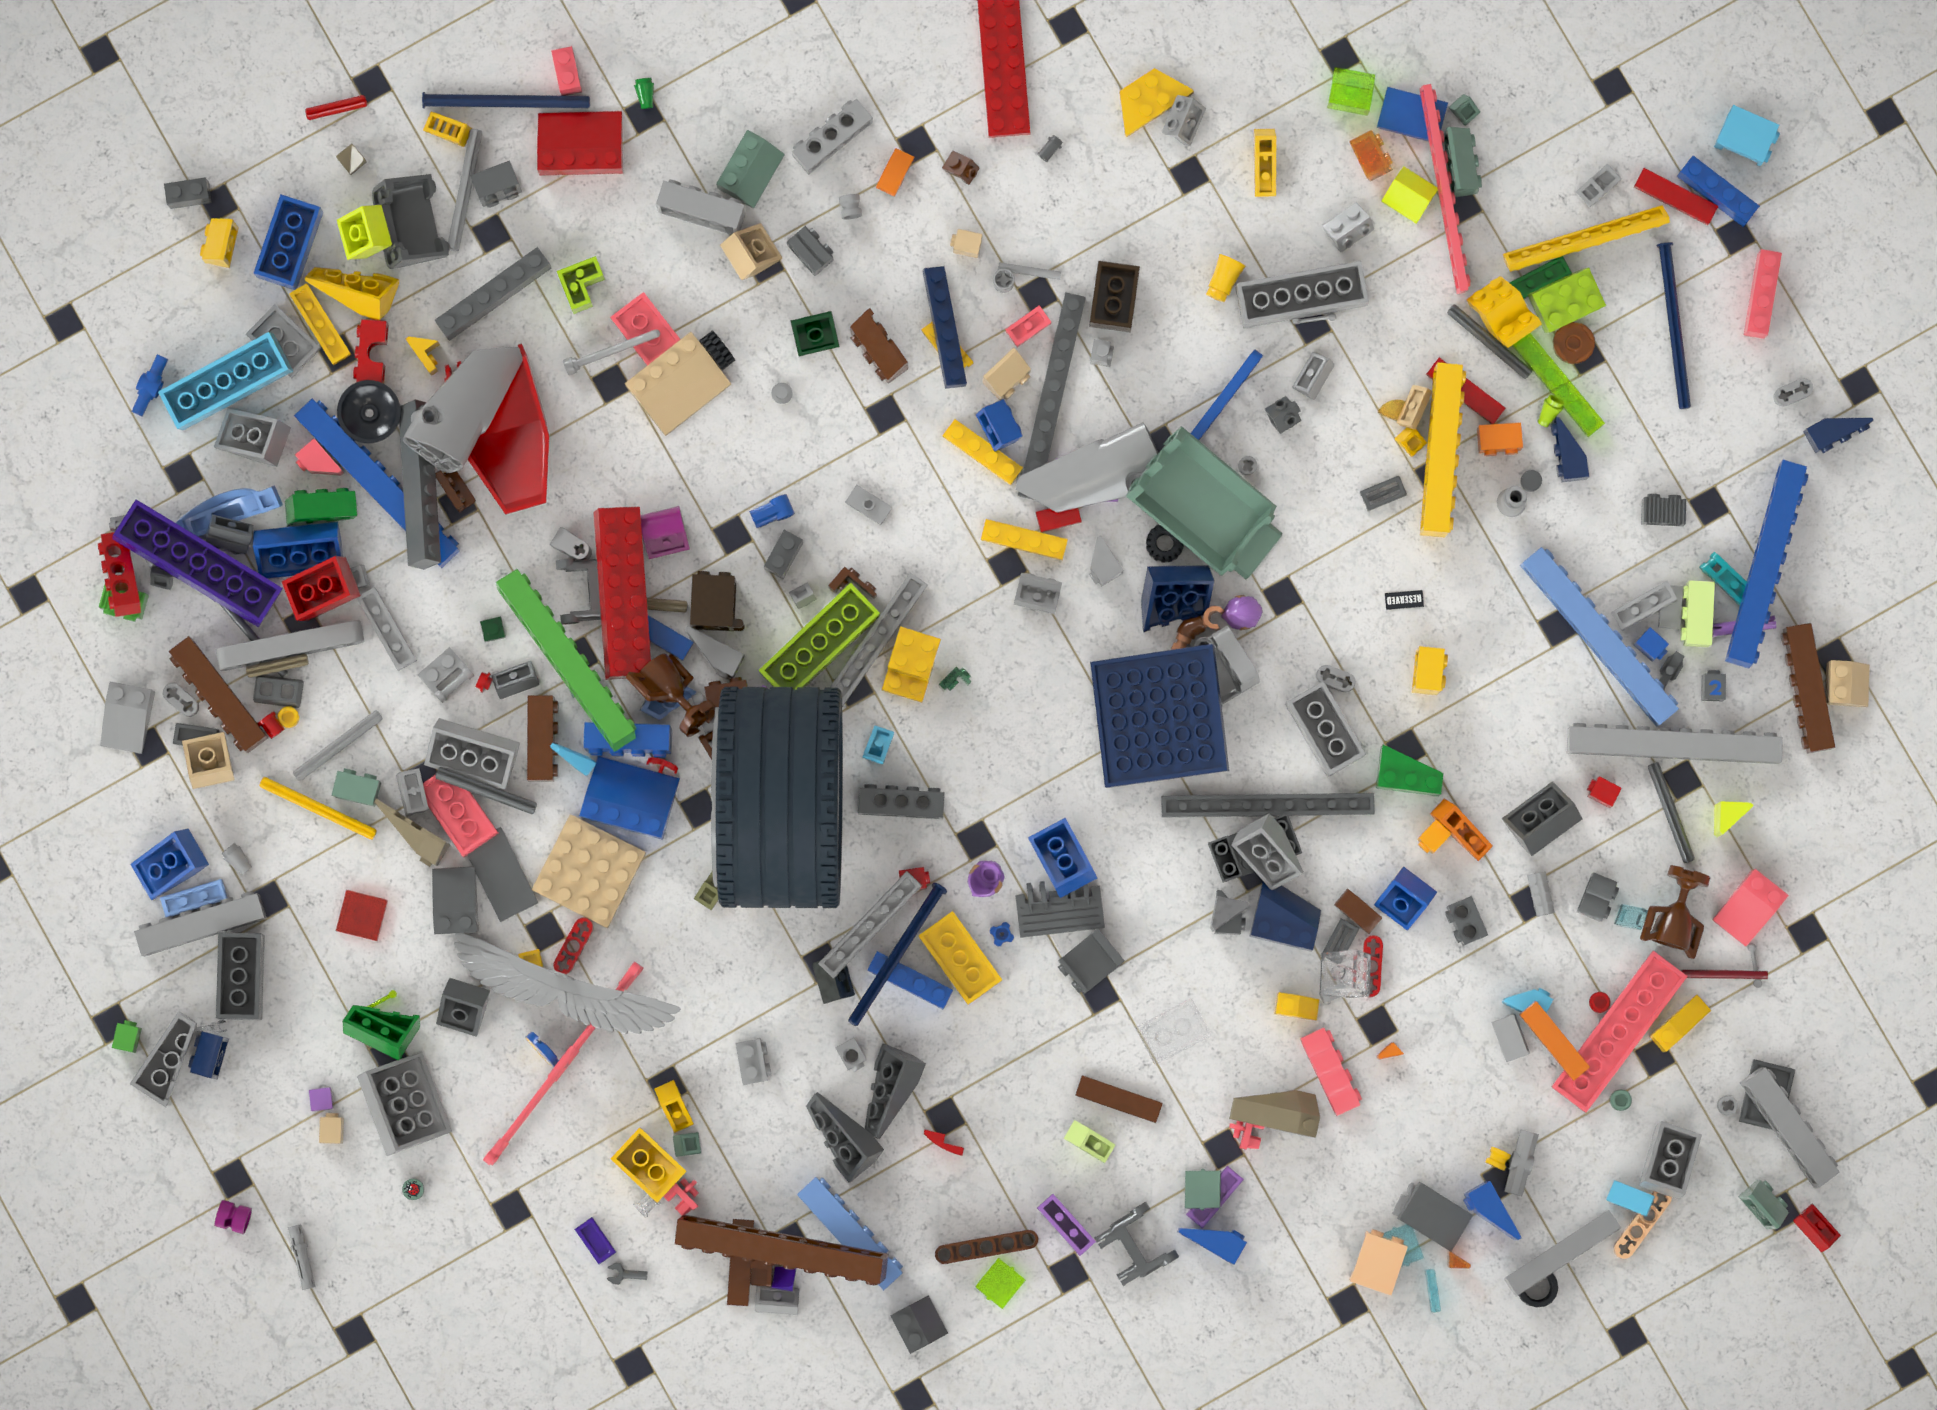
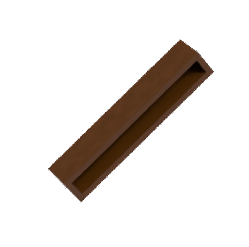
M1807 623L1786 627L1783 629V633H1781V641L1783 646L1786 645L1787 654H1785V662L1791 669L1789 682L1790 686L1794 687L1795 690L1793 703L1799 711L1797 724L1799 729L1802 728L1804 737H1801L1802 748L1806 749L1807 754L1832 750L1836 747L1812 624Z
M190 636L169 650V653L172 655L169 658L176 668H182L185 672L182 675L189 685L192 683L197 688L195 691L196 695L202 702L204 700L208 702L210 707L207 709L214 718L219 717L223 723L220 726L227 735L231 733L236 740L233 743L240 752L244 750L249 753L268 739L264 731L258 726L254 718Z

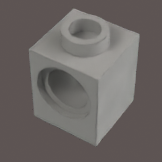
M854 1037L835 1047L847 1070L852 1069L855 1072L865 1066L863 1062L866 1061V1058ZM849 1050L857 1051L858 1059L856 1061L849 1062L846 1059V1053Z

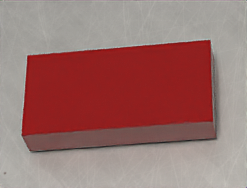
M1050 508L1036 512L1041 533L1082 523L1078 508L1058 513Z

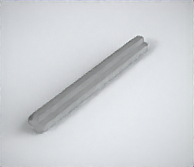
M377 710L373 711L293 771V775L298 781L303 780L383 719Z

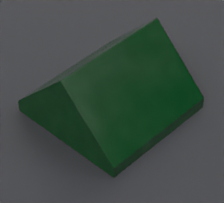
M832 311L790 320L798 356L840 347Z

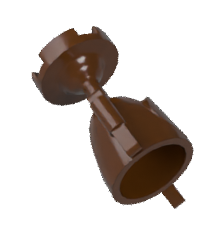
M665 653L660 654L646 664L639 673L628 672L626 675V679L647 701L679 703L686 711L679 729L687 737L700 732L701 730L698 727L704 724L705 721L709 724L715 716L716 706L711 700H706L692 706L684 698V689L692 682L694 677L672 654H669V656Z
M1670 865L1667 876L1676 879L1677 884L1681 888L1678 900L1669 906L1649 907L1640 940H1651L1661 945L1683 950L1688 958L1695 959L1704 931V925L1690 914L1686 906V900L1690 890L1698 886L1708 887L1710 876L1695 870L1693 872L1684 869V867ZM1656 912H1662V913L1657 917V919H1656V921H1655V924H1654V926H1653V928H1652V925H1653V922H1654V919H1655ZM1692 925L1695 927V931H1694V934H1693V938H1692Z

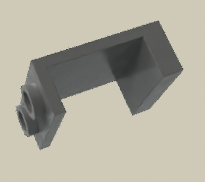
M1097 928L1086 939L1058 960L1060 963L1058 968L1065 977L1069 974L1073 979L1071 984L1078 993L1082 991L1086 994L1124 963L1125 960Z

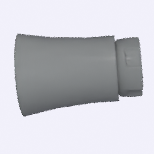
M1519 486L1504 489L1497 498L1499 511L1508 517L1520 515L1526 507V492ZM1510 497H1516L1517 503L1511 501Z

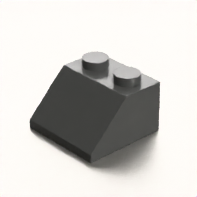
M449 978L442 993L436 1024L477 1037L487 1007L490 990Z
M929 1295L890 1315L910 1354L948 1334Z

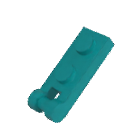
M1713 552L1709 556L1710 559L1706 563L1703 562L1699 568L1740 606L1747 581L1721 556ZM1716 564L1721 567L1717 573L1712 569Z

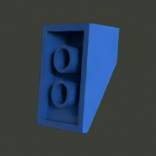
M183 829L171 833L130 865L149 898L154 900L207 867L209 863L190 830Z
M1485 1181L1464 1193L1465 1199H1463V1202L1469 1211L1473 1210L1475 1214L1511 1239L1519 1240L1522 1238L1491 1181Z
M1178 1228L1177 1230L1181 1235L1232 1265H1235L1247 1244L1243 1240L1245 1236L1235 1230H1232L1231 1233L1229 1231Z

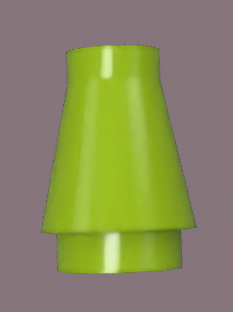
M1549 395L1548 398H1545L1537 422L1543 427H1549L1550 423L1563 410V400L1555 395Z

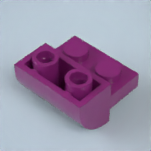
M680 506L641 515L642 537L648 559L690 550Z

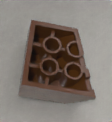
M869 308L850 326L852 335L850 339L857 348L860 346L865 353L862 355L869 365L873 363L877 368L875 373L881 381L886 380L889 384L908 370V361L891 338L887 340L888 334L881 323H875L873 320L874 313Z

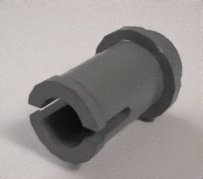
M1055 135L1048 137L1049 141L1037 153L1045 162L1049 161L1058 148H1062L1063 142Z

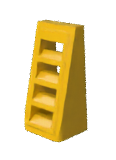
M431 111L423 131L465 147L472 128L465 123ZM439 119L436 129L433 130L436 120ZM447 122L443 133H441L444 123ZM454 125V130L450 136L449 133L452 129V126Z

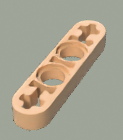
M1655 1191L1651 1194L1655 1196L1653 1203H1656L1658 1200V1196H1656L1658 1192ZM1665 1195L1666 1202L1661 1201L1657 1205L1661 1207L1660 1211L1655 1206H1651L1650 1209L1655 1213V1217L1651 1221L1645 1220L1641 1214L1637 1213L1614 1245V1253L1617 1257L1626 1259L1633 1255L1668 1207L1672 1197ZM1637 1225L1642 1229V1235L1639 1238H1634L1631 1235L1630 1230L1633 1226ZM1627 1235V1237L1630 1240L1635 1241L1636 1243L1634 1246L1632 1243H1630L1627 1246V1250H1629V1252L1623 1253L1621 1255L1619 1253L1621 1250L1619 1248V1245H1625L1628 1240L1624 1239V1237Z

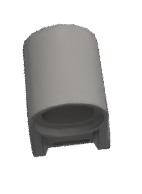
M563 527L559 528L550 543L553 548L571 556L577 561L589 560L592 555V550L585 541ZM578 548H580V549L583 548V549L585 550V553H584V554H582V553L579 554V553L577 552V549H578Z

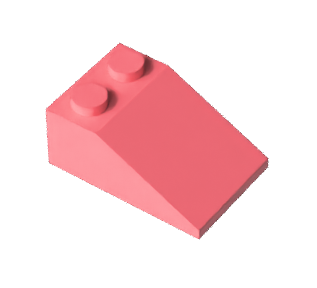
M1753 869L1712 920L1746 947L1789 895L1758 870Z

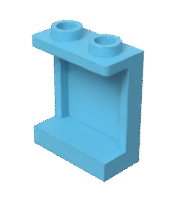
M1733 105L1714 147L1720 150L1723 148L1757 162V166H1761L1763 162H1768L1772 153L1769 148L1772 143L1775 144L1780 135V132L1777 131L1779 124Z

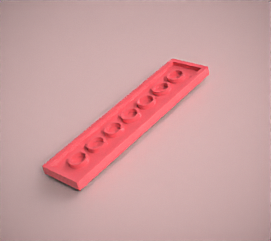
M1652 951L1577 1051L1590 1068L1574 1081L1563 1070L1551 1087L1586 1113L1688 976L1655 951Z

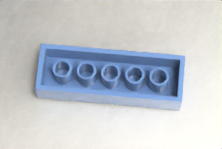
M815 1177L797 1194L842 1245L882 1253L889 1251L881 1241L877 1244L872 1239L874 1234L866 1225L862 1228L857 1222L860 1218L852 1209L848 1212L843 1207L845 1201L837 1193L833 1195L829 1191L831 1186L824 1178L819 1180ZM888 1256L886 1279L878 1284L883 1291L903 1273L900 1270L903 1266L895 1257L891 1260Z

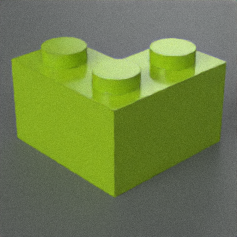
M596 256L556 271L573 314L593 307L586 287L605 280Z

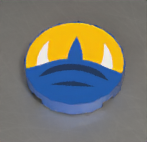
M530 1032L525 1038L537 1053L554 1068L559 1061L558 1057L546 1043L538 1040L539 1036L534 1032Z

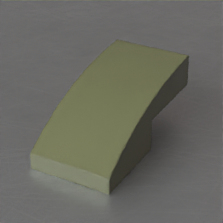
M712 872L694 897V900L710 910L718 902L717 887H714Z

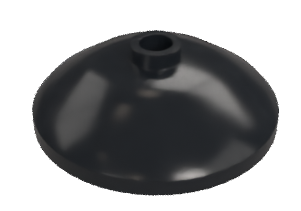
M363 380L349 386L341 395L337 406V418L341 428L350 438L361 443L371 444L385 440L396 430L401 417V407L396 394L387 385L374 380ZM372 410L374 412L373 416L367 417L366 411Z

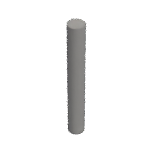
M999 262L998 270L1004 268L1017 274L1057 280L1061 278L1060 271Z

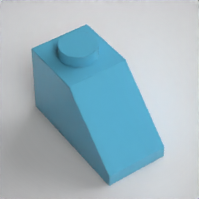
M1539 988L1538 991L1534 989L1504 998L1502 1003L1521 1013L1534 1001H1537L1547 1013L1554 999L1549 997V992Z

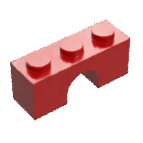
M361 319V325H357V338H360L359 346L355 347V358L358 359V366L354 367L353 379H356V382L374 380L384 384L386 366L384 363L370 360V351L377 345H387L389 330L387 321Z

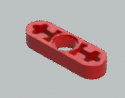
M580 918L574 923L554 961L555 971L567 975L573 970L594 929L589 919ZM587 922L589 931L582 933L581 937L585 938L582 942L579 938L572 935L574 932L578 935L580 932L578 925ZM572 940L578 941L580 945L579 950L575 953L570 952L567 948L568 943ZM564 951L570 956H575L573 961L570 958L568 959V969L559 970L558 962H563L566 956L562 955Z
M1375 935L1367 937L1363 942L1360 989L1366 997L1376 996L1380 992L1383 942L1380 937ZM1372 939H1375V943L1379 944V947L1374 950V955L1379 954V958H1366V953L1371 954V947H1367V943H1370ZM1369 960L1377 963L1378 969L1376 972L1371 973L1367 971L1366 963ZM1365 974L1368 976L1377 975V980L1373 978L1372 981L1373 986H1376V990H1373L1372 994H1369L1368 990L1365 989V985L1369 984V978L1365 979Z

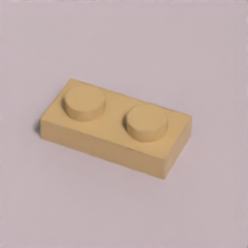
M1413 385L1396 423L1403 427L1416 429L1433 391L1426 387Z

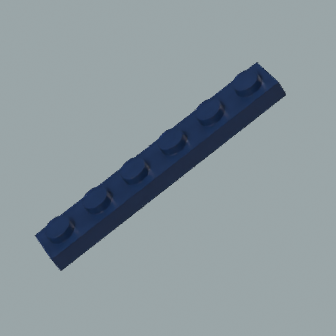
M945 267L924 268L923 277L945 389L965 387L967 381Z

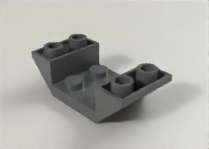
M1288 813L1274 818L1283 828L1295 855L1302 854ZM1237 833L1208 842L1222 883L1255 872L1231 845Z

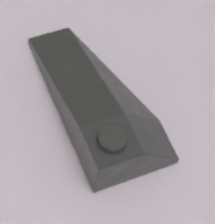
M815 1093L806 1105L816 1128L822 1131L826 1139L824 1142L826 1148L830 1147L835 1157L833 1162L848 1183L852 1182L875 1163L884 1151L870 1132L820 1093Z

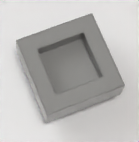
M808 583L789 592L798 609L817 600Z

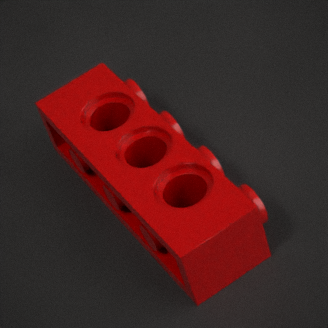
M114 532L101 534V542L97 544L99 555H104V561H101L102 572L107 573L108 576L104 581L106 592H111V597H108L110 610L114 609L115 617L141 613L130 550L112 539Z

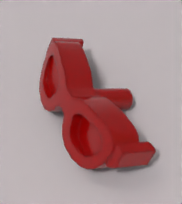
M648 758L646 765H649V763L660 765L658 773L662 774L664 767L673 770L674 774H677L678 767L673 763L660 758Z

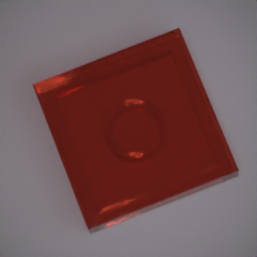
M346 890L336 931L378 942L388 900Z

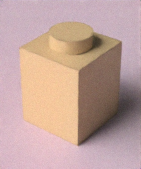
M958 229L957 234H952L950 246L954 247L953 253L978 258L982 234Z
M326 1113V1117H320L319 1143L343 1144L344 1118H338L339 1113Z

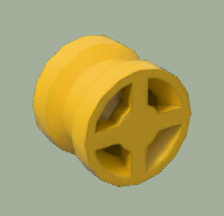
M1491 1147L1490 1157L1486 1158L1485 1163L1505 1171V1163L1510 1159L1511 1155L1498 1148Z

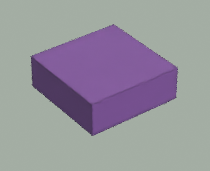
M331 1087L309 1090L311 1111L333 1109Z

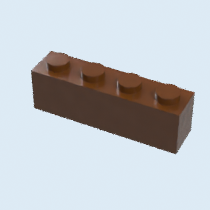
M528 695V782H554V777H558V764H554V758L558 754L550 746L552 743H555V734H558L559 730L558 722H555V713L559 711V703L555 701L553 695Z

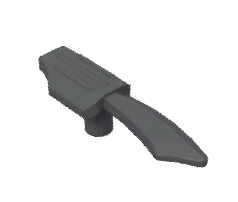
M1677 651L1666 659L1660 669L1662 677L1659 681L1664 686L1663 691L1668 681L1675 680L1683 668L1685 656Z

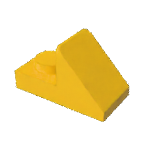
M410 336L405 338L432 376L437 373L438 370L435 367L438 364L432 354L428 356L427 354L440 345L439 342Z

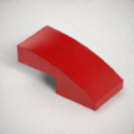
M924 1130V1135L934 1144L948 1152L963 1156V1147L944 1143L945 1134Z

